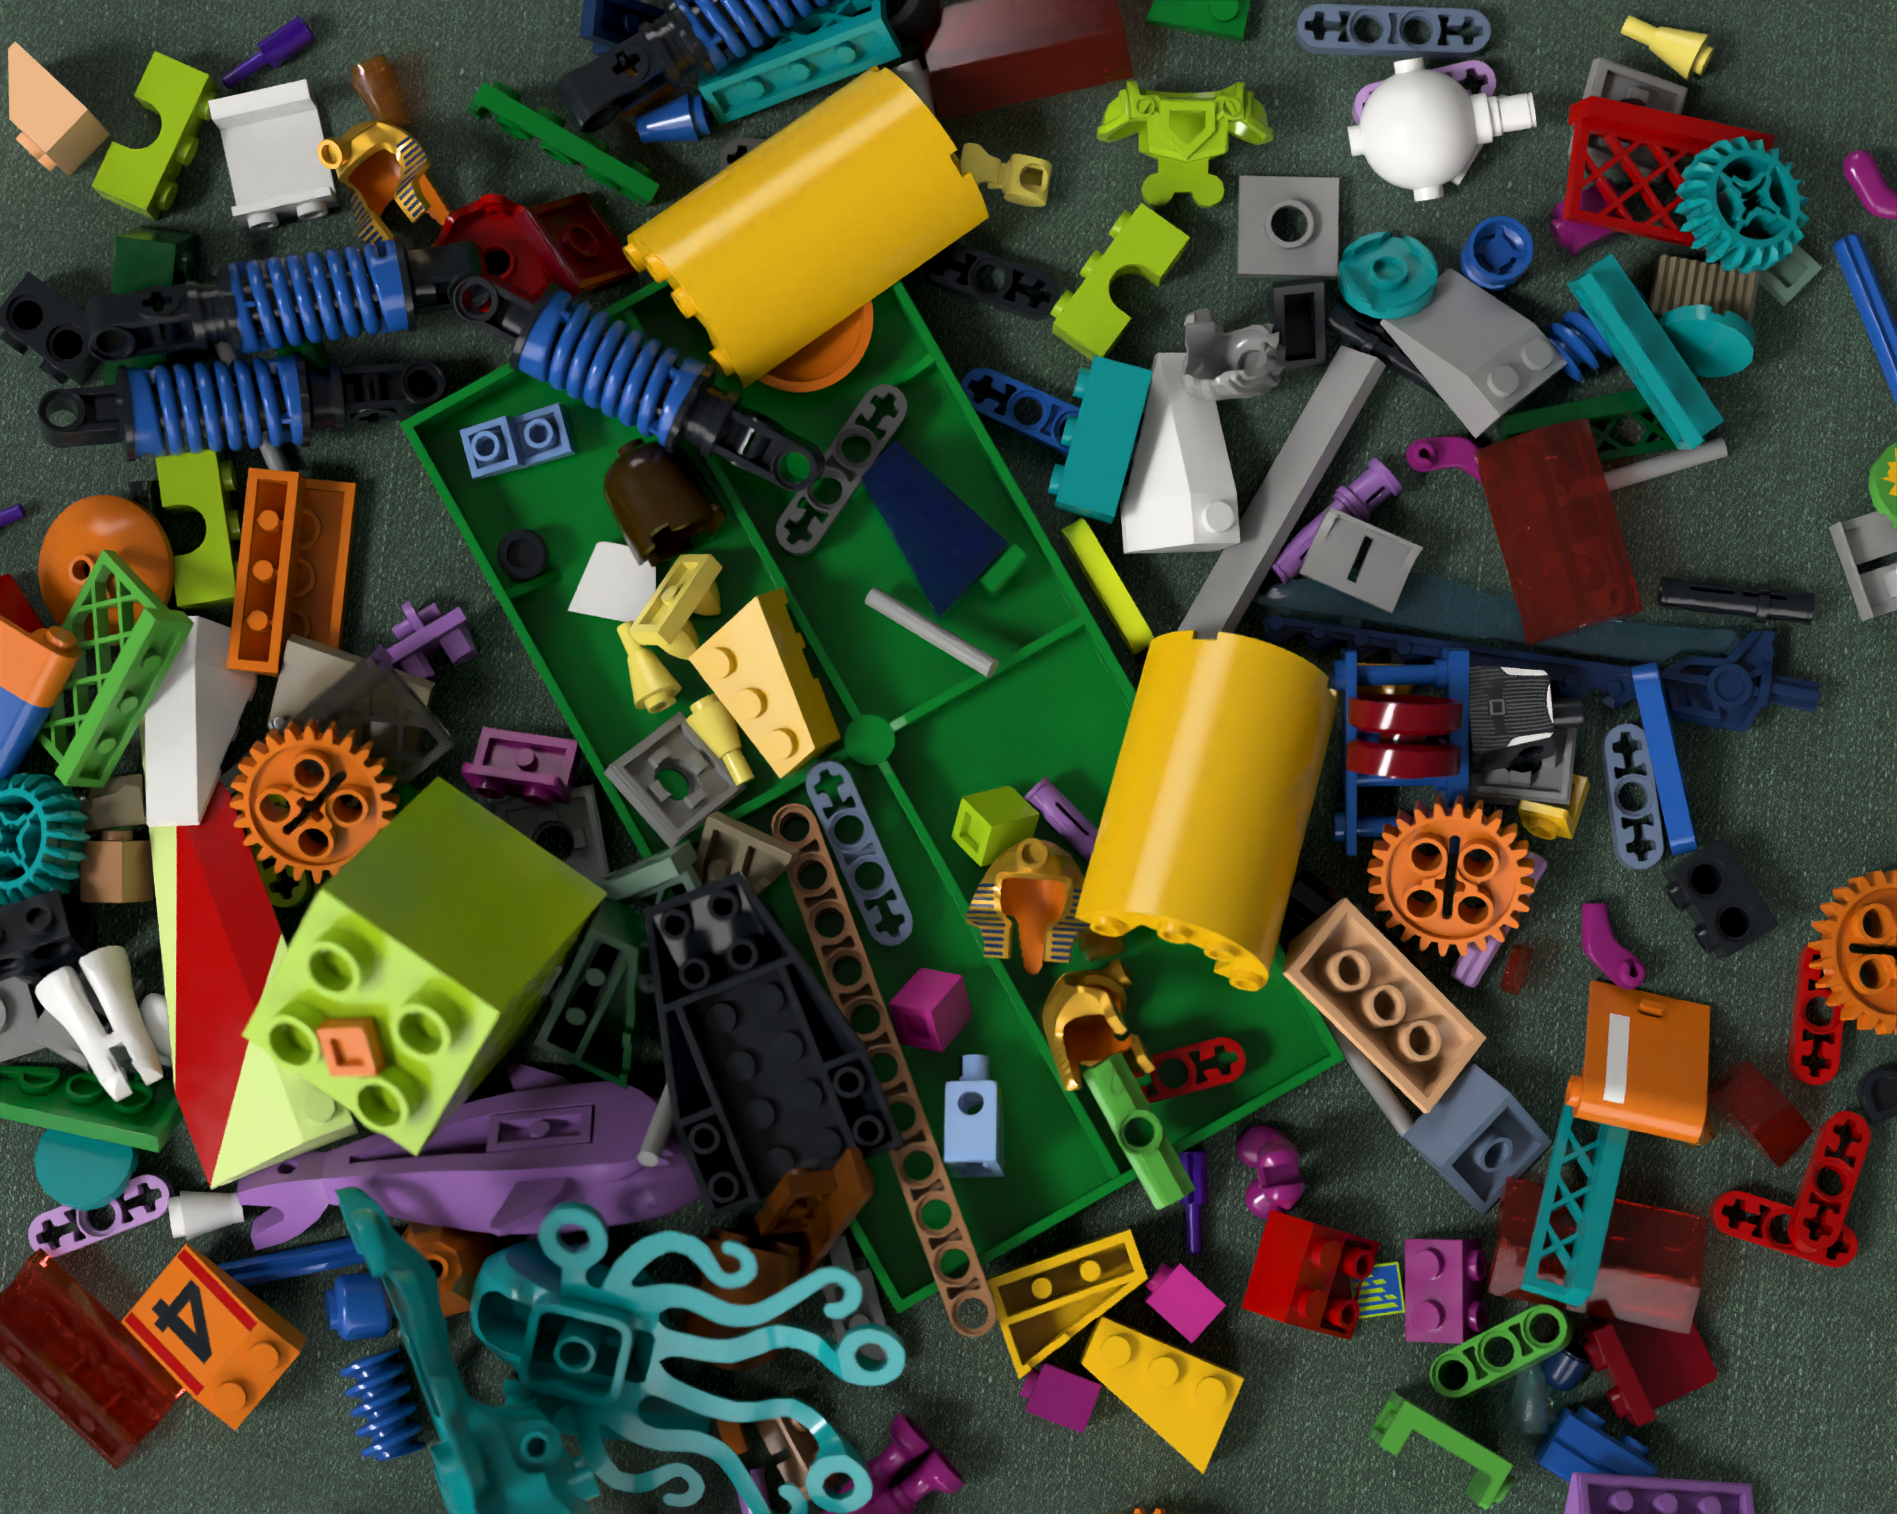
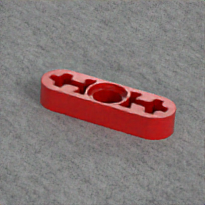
M1808 944L1804 946L1799 955L1788 1067L1792 1076L1797 1081L1807 1085H1821L1829 1082L1836 1075L1839 1068L1844 1022L1840 1019V1015L1844 1005L1831 1006V1019L1824 1026H1814L1808 1021L1805 1014L1808 1002L1815 997L1827 1000L1832 991L1827 989L1808 990L1809 981L1817 983L1821 975V969L1809 968L1813 955H1819L1820 951L1813 950L1808 947ZM1803 1031L1814 1035H1830L1829 1043L1818 1041L1817 1057L1825 1059V1067L1816 1069L1814 1077L1810 1076L1809 1067L1801 1065L1802 1056L1811 1055L1813 1049V1040H1803Z
M1216 1037L1152 1054L1156 1069L1150 1072V1078L1158 1093L1147 1096V1085L1140 1088L1149 1104L1232 1082L1244 1070L1246 1062L1244 1051L1235 1040L1229 1037ZM1218 1045H1224L1227 1053H1236L1237 1061L1230 1064V1073L1221 1075L1218 1067L1203 1070L1207 1080L1199 1083L1195 1082L1196 1068L1188 1055L1189 1052L1199 1050L1200 1061L1214 1057V1047ZM1169 1058H1177L1183 1061L1188 1068V1078L1178 1088L1166 1087L1158 1077L1159 1066ZM1142 1071L1140 1073L1133 1074L1135 1078L1144 1076Z
M1851 1111L1838 1112L1827 1119L1819 1129L1788 1224V1235L1792 1244L1804 1253H1820L1832 1246L1839 1238L1871 1137L1867 1122L1857 1113ZM1844 1125L1849 1127L1848 1136L1855 1139V1142H1851L1843 1148L1840 1158L1825 1157L1824 1153L1831 1156L1837 1152L1840 1143V1136L1833 1133V1130L1837 1131ZM1821 1169H1830L1839 1175L1842 1181V1189L1838 1195L1830 1196L1819 1189L1816 1178ZM1819 1206L1834 1208V1211L1829 1208L1821 1214L1818 1228L1824 1231L1825 1235L1819 1236L1814 1241L1810 1239V1230L1803 1226V1223L1809 1222L1816 1216Z
M1737 1190L1723 1191L1712 1200L1709 1208L1711 1223L1719 1232L1833 1268L1843 1267L1853 1260L1858 1249L1857 1237L1854 1231L1844 1223L1837 1239L1844 1243V1248L1842 1252L1833 1251L1830 1258L1826 1257L1827 1249L1817 1254H1807L1798 1250L1791 1241L1783 1244L1776 1242L1770 1234L1771 1221L1779 1214L1791 1216L1793 1207ZM1736 1199H1739L1742 1211L1759 1216L1760 1205L1765 1206L1766 1210L1758 1221V1237L1751 1234L1757 1225L1736 1221L1733 1228L1729 1227V1218L1722 1215L1724 1205L1733 1206ZM1816 1215L1810 1220L1815 1223L1810 1232L1825 1235V1232L1818 1228L1821 1216ZM1807 1222V1223H1803V1226H1805V1227H1807V1228L1809 1229V1224H1808V1222Z

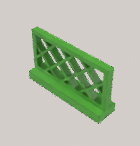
M102 550L62 625V628L68 630L77 638V645L81 648L82 655L72 672V681H67L50 712V721L44 723L36 738L59 764L54 774L64 786L105 787L194 625V622L183 611L169 610L113 550ZM112 572L116 576L117 598L107 600L106 582ZM140 602L145 608L134 626L133 603ZM118 607L119 634L110 635L108 609ZM93 613L94 639L85 641L84 622L88 615ZM120 643L121 652L112 666L110 645ZM95 648L97 675L87 677L86 650ZM98 684V694L89 709L88 686ZM73 689L75 716L65 718L63 691ZM75 725L76 734L67 748L66 726Z

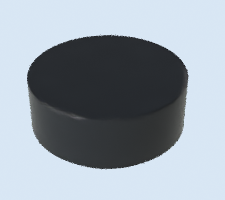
M516 529L506 534L500 541L497 549V560L502 570L509 577L518 581H529L539 577L545 571L549 562V550L545 541L536 532L529 529Z

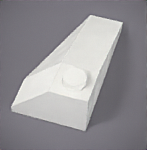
M1157 353L1154 356L1151 369L1153 373L1142 411L1144 418L1139 440L1134 443L1131 459L1134 461L1129 483L1123 489L1120 502L1124 554L1216 552L1241 543L1237 492L1216 401L1198 399L1188 394L1183 388L1181 375L1183 361L1187 353Z
M188 616L194 622V625L145 712L146 823L148 827L200 825L222 773L220 766L230 742L235 741L240 726L238 722L247 701L252 700L257 688L258 674L227 669L231 628L200 616Z

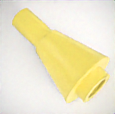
M1631 15L1628 16L1621 30V34L1649 46V50L1687 81L1693 73L1698 75L1704 73L1714 52V48L1708 45L1709 34L1662 26L1657 28Z
M627 621L619 625L616 630L628 654L627 662L635 708L638 710L647 709L648 713L651 714L661 712L675 704V696L681 691L682 687L653 651L647 648L646 645H640L628 633V630L635 621Z
M714 693L693 703L690 706L693 714L685 720L687 724L719 759H723L737 787L753 780L755 777L740 750L742 745L736 720L717 695Z

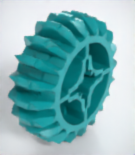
M1744 136L1736 137L1730 141L1727 139L1720 140L1711 145L1709 149H1704L1696 154L1692 164L1684 169L1681 174L1684 182L1675 191L1684 201L1678 204L1674 212L1686 216L1687 222L1683 224L1679 232L1691 231L1695 240H1693L1690 249H1700L1703 247L1706 250L1705 263H1714L1720 260L1722 272L1732 271L1737 268L1740 275L1744 273L1749 274L1755 270L1765 271L1774 266L1776 261L1780 262L1787 258L1793 251L1792 247L1799 244L1800 240L1804 237L1800 229L1806 225L1810 218L1801 209L1806 207L1810 199L1799 195L1798 188L1801 187L1805 179H1793L1789 171H1791L1794 162L1782 164L1778 160L1780 148L1769 149L1765 152L1762 139L1753 140L1748 143ZM1723 172L1735 173V174H1738V175H1740V176H1742V177H1744V178H1746V179H1745V180H1741V179H1739L1738 177H1736L1735 175L1730 178L1729 176H1727V175L1724 174ZM1742 230L1749 235L1755 233L1762 240L1745 237L1739 234V232Z
M21 773L14 774L10 779H0V904L3 906L59 889L63 894L70 893L69 880L81 878L77 866L79 861L88 858L82 853L83 843L91 838L83 832V826L89 817L79 812L83 800L72 795V787L64 786L62 782L53 779L52 776L38 773L36 775Z

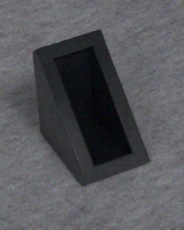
M1323 277L1272 282L1267 294L1270 324H1273V333L1279 332V344L1286 346L1284 359L1288 363L1284 370L1326 366Z

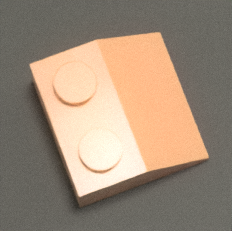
M15 41L8 48L9 119L22 131L15 139L49 172L57 165L70 177L110 133L77 98Z

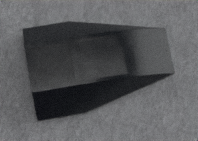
M741 871L643 909L672 1121L711 1219L760 1201L765 1195L772 1193L783 1176L793 1169L811 1167L813 1171L829 1170L835 1167L848 1148L859 1147L863 1160H866L905 1144L866 1045Z

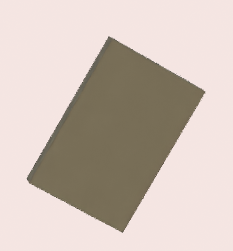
M292 634L287 640L268 722L277 717H284L287 725L290 721H294L301 733H303L309 720L315 719L310 706L317 701L326 700L339 730L349 727L350 731L352 729L357 730L355 743L358 747L370 741L374 743L369 754L371 760L386 757L388 761L384 769L409 777L415 767L436 683Z

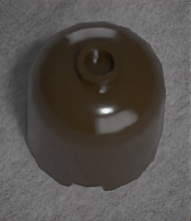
M642 438L632 440L617 451L619 458L612 463L604 475L602 492L605 501L635 560L640 566L648 560L651 567H656L677 559L680 554L691 552L694 548L690 540L700 535L706 529L711 537L714 536L727 521L728 515L690 454L682 446L674 453H669L665 450L664 446L659 444L658 440L645 442Z

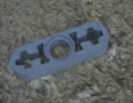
M1621 724L1610 729L1603 736L1600 745L1614 853L1617 860L1624 867L1631 870H1642L1655 865L1660 860L1664 850L1655 778L1645 732L1636 725ZM1620 733L1626 734L1629 742L1637 743L1638 750L1630 753L1629 756L1630 767L1632 769L1641 766L1642 775L1627 774L1616 779L1614 769H1625L1623 754L1614 753L1612 745L1620 741ZM1625 783H1636L1644 790L1646 799L1640 810L1631 812L1624 809L1619 803L1618 793ZM1648 815L1649 825H1639V833L1642 841H1650L1651 850L1643 853V861H1638L1636 853H1627L1626 844L1634 841L1635 838L1633 826L1623 829L1621 819L1636 820Z

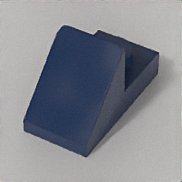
M584 0L580 38L593 42V54L601 56L615 45L624 42L638 33V25L645 21L652 24L657 18L660 19L665 12L664 9L639 0Z

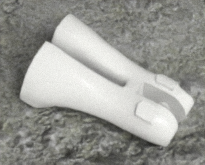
M107 946L81 957L79 965L113 1029L111 1034L106 1032L99 1021L82 982L73 967L64 966L47 975L36 986L35 995L43 1007L69 1032L83 1052L101 1085L118 1102L133 1094L127 1080L126 1071L120 1064L132 1059L131 1064L147 1086L163 1078V1071L156 1048L138 1009L132 986L131 965L127 952L121 946Z

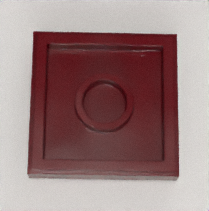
M586 192L523 209L513 219L554 281L564 286V290L572 294L573 301L630 283L639 274L626 258L622 249L623 246Z

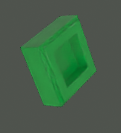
M1014 543L980 579L979 587L991 598H996L1027 565V554Z

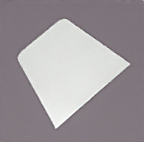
M606 541L598 542L567 611L623 622L635 621L656 591V567H651L648 560L643 565H638L627 545Z

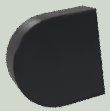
M1876 1067L1865 1072L1859 1079L1856 1096L1868 1125L1897 1116L1896 1069Z

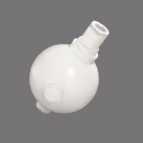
M1420 57L1393 62L1395 75L1387 78L1375 88L1363 107L1359 125L1349 126L1347 129L1352 156L1364 155L1371 168L1384 180L1395 186L1413 190L1414 200L1417 202L1444 197L1443 184L1451 181L1463 171L1471 160L1477 145L1492 143L1493 137L1502 136V133L1528 129L1532 126L1536 127V115L1531 92L1496 98V96L1486 97V93L1469 95L1462 85L1450 76L1435 70L1425 69L1424 58Z

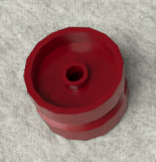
M1363 694L1349 696L1348 723L1357 730L1380 733V735L1360 736L1347 742L1346 769L1356 773L1397 779H1423L1459 775L1461 748L1448 740L1429 738V735L1451 734L1461 729L1463 702L1451 698L1421 695Z

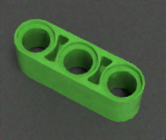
M1541 1304L1534 1306L1437 1357L1430 1367L1429 1377L1431 1384L1437 1393L1444 1397L1456 1400L1472 1398L1564 1350L1569 1346L1573 1338L1574 1328L1571 1319L1565 1312L1551 1305ZM1553 1315L1559 1322L1560 1332L1554 1341L1546 1344L1541 1343L1536 1338L1535 1325L1541 1317ZM1506 1338L1513 1345L1514 1357L1506 1366L1497 1367L1490 1359V1348L1495 1341ZM1462 1362L1468 1370V1381L1464 1387L1453 1391L1445 1382V1371L1452 1363Z

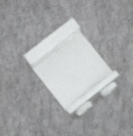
M306 79L208 101L212 120L221 132L236 206L231 207L232 214L242 227L249 226V229L252 231L267 230L278 226V219L298 215L300 220L316 219L328 214L327 208L339 206L332 169L322 165L317 155L318 145L321 141L325 140L315 92Z

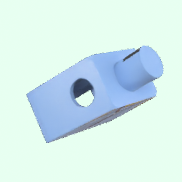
M972 1054L960 1056L959 1081L946 1082L944 1162L954 1178L1005 1177L1004 1098L998 1081L990 1080V1057L986 1055ZM975 1105L983 1106L978 1113L967 1115L971 1107Z

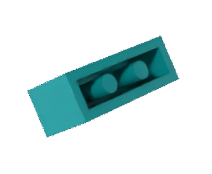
M1095 355L1090 369L1080 367L1073 394L1074 397L1082 398L1078 417L1067 416L1060 444L1070 448L1065 466L1055 463L1047 492L1057 495L1054 509L1112 524L1151 381L1152 370Z

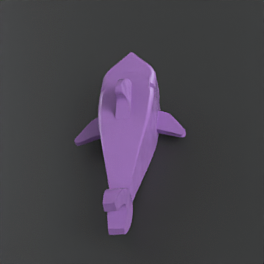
M512 1063L506 1067L507 1078L515 1092L462 1104L417 1156L385 1134L378 1133L327 1152L309 1151L242 1177L238 1181L236 1193L240 1205L272 1207L253 1220L251 1239L255 1250L282 1244L300 1235L320 1218L328 1204L339 1206L335 1190L349 1186L359 1187L382 1207L385 1214L389 1217L454 1229L494 1233L497 1236L526 1234V1241L539 1242V1228L548 1212L560 1203L576 1201L590 1204L600 1211L608 1226L650 1221L670 1215L702 1195L674 1124H672L658 1164L654 1167H646L638 1160V1154L660 1098L647 1096L644 1092L628 1085L627 1089H624L612 1082L571 1084L562 1076L520 1063ZM569 1223L560 1227L559 1233L560 1237L564 1238L575 1231L585 1229L579 1225Z

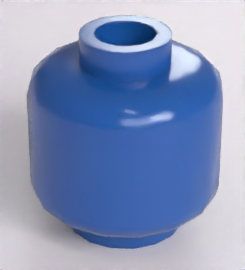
M371 1272L344 1274L335 1280L333 1289L325 1290V1310L328 1329L337 1330L342 1340L356 1341L382 1338L390 1332L392 1318H397V1315L381 1276L374 1279Z

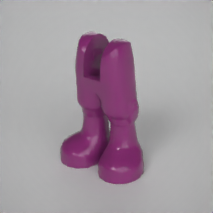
M1268 1124L1250 1126L1241 1132L1236 1140V1153L1239 1160L1248 1167L1257 1168L1258 1178L1252 1180L1246 1188L1244 1201L1250 1212L1257 1217L1267 1220L1270 1209L1287 1214L1304 1193L1305 1181L1299 1174L1298 1169L1299 1161H1301L1300 1152L1288 1136L1277 1128Z
M900 1411L889 1424L890 1442L876 1459L867 1461L873 1485L871 1499L861 1508L845 1514H912L916 1503L932 1491L938 1490L947 1494H953L959 1491L966 1482L950 1459L938 1447H935L899 1485L892 1488L888 1486L898 1471L932 1445L931 1439L922 1428L908 1415ZM850 1478L838 1493H844L854 1488L853 1479ZM823 1509L820 1514H841V1513L828 1512V1511H826L825 1509Z

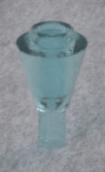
M1540 1362L1517 1374L1507 1423L1517 1424L1518 1433L1520 1434L1549 1433L1548 1424L1558 1423L1559 1421L1544 1372L1541 1371Z

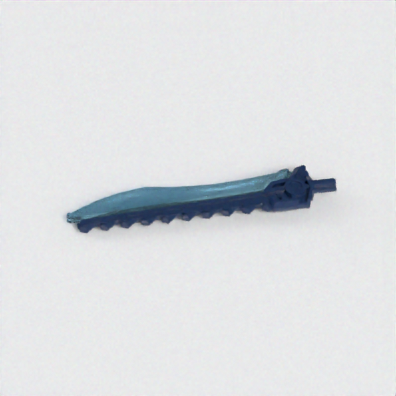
M1359 572L1349 573L1347 579L1355 583ZM1409 573L1393 613L1386 612L1310 578L1290 581L1286 585L1280 583L1258 589L1250 603L1258 607L1341 618L1340 625L1280 616L1264 617L1262 621L1264 637L1275 645L1297 634H1304L1307 641L1306 645L1317 653L1339 642H1346L1347 648H1352L1357 652V659L1359 661L1381 650H1387L1392 658L1390 660L1392 663L1411 665L1423 658H1429L1432 665H1434L1435 659H1442V647H1463L1469 650V665L1543 670L1549 673L1550 682L1557 684L1560 690L1558 693L1563 697H1580L1592 690L1599 691V695L1602 698L1601 702L1611 709H1615L1637 698L1632 667L1361 629V621L1648 663L1658 662V664L1679 651L1717 655L1722 652L1726 656L1725 658L1685 656L1662 671L1661 676L1672 720L1744 733L1748 729L1758 712L1765 708L1767 704L1815 712L1821 693L1819 691L1820 683L1772 674L1774 657L1772 642L1776 636L1772 630L1750 632L1740 640L1733 630H1709L1630 623L1570 615L1507 600L1432 574Z

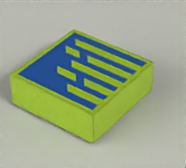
M1398 1261L1375 1263L1371 1274L1363 1280L1357 1301L1360 1306L1359 1319L1405 1313ZM1349 1276L1352 1299H1354L1360 1280Z

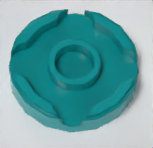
M1376 232L1361 236L1348 245L1342 254L1338 267V288L1344 300L1358 312L1377 319H1400L1414 315L1426 307L1437 289L1438 263L1431 250L1416 238L1404 235V239L1391 237L1392 232Z
M1702 304L1678 307L1666 312L1659 321L1660 326L1693 375L1702 377L1729 376L1744 370L1752 362L1756 334L1751 324L1734 312L1726 310L1725 316L1712 313V306Z
M47 1129L40 1138L34 1157L36 1178L45 1193L63 1206L82 1211L105 1207L120 1197L129 1186L127 1182L131 1178L132 1172H136L139 1161L138 1150L135 1147Z

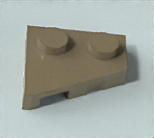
M716 811L707 816L697 851L698 859L694 862L693 868L702 886L741 871L760 897L800 857L801 850Z

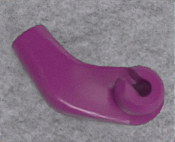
M1856 150L1847 154L1843 161V174L1861 205L1876 217L1897 220V191L1890 188L1886 183L1874 156L1865 150Z
M1462 436L1418 439L1410 444L1406 452V460L1409 466L1417 472L1456 468L1469 474L1486 488L1502 471V468L1472 439Z
M1583 903L1581 946L1584 954L1618 987L1628 990L1639 987L1646 977L1645 965L1614 938L1610 926L1608 903Z

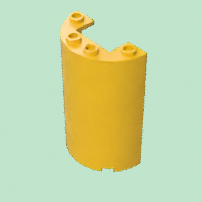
M875 65L627 236L628 245L622 249L626 258L638 273L647 270L651 277L659 284L664 280L669 283L674 289L671 296L683 315L688 319L695 315L707 329L713 346V350L708 355L715 367H717V370L725 378L732 374L745 389L988 219L989 215L974 177L970 171L962 174L960 161L954 154L958 149L932 112L896 74L886 67L879 70L877 65Z
M1195 630L1166 633L1152 639L1149 645L1075 918L1090 923V928L1094 932L1105 936L1117 937L1142 924L1158 930V936L1166 941L1178 944L1191 943L1205 949L1204 953L1208 957L1218 960L1215 963L1213 972L1230 978L1229 983L1246 991H1258L1267 984L1339 703L1338 690L1328 689L1329 677L1318 667L1306 659L1276 645L1226 632H1219L1217 640L1214 638L1209 640L1197 639L1198 633Z

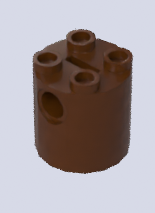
M710 1225L708 1235H703L702 1243L710 1249L721 1269L729 1273H735L741 1269L739 1259L722 1251V1244L732 1239L741 1242L755 1256L758 1265L756 1277L745 1286L728 1289L710 1281L696 1265L692 1288L700 1289L734 1305L760 1303L797 1282L802 1257L798 1255L800 1246L788 1244L787 1241L771 1237H759L757 1244H751V1236L741 1234L736 1230ZM791 1308L774 1319L756 1326H727L718 1324L686 1309L682 1332L709 1338H729L766 1324L788 1322ZM782 1348L773 1349L735 1363L704 1362L722 1369L746 1372L771 1360L780 1359Z

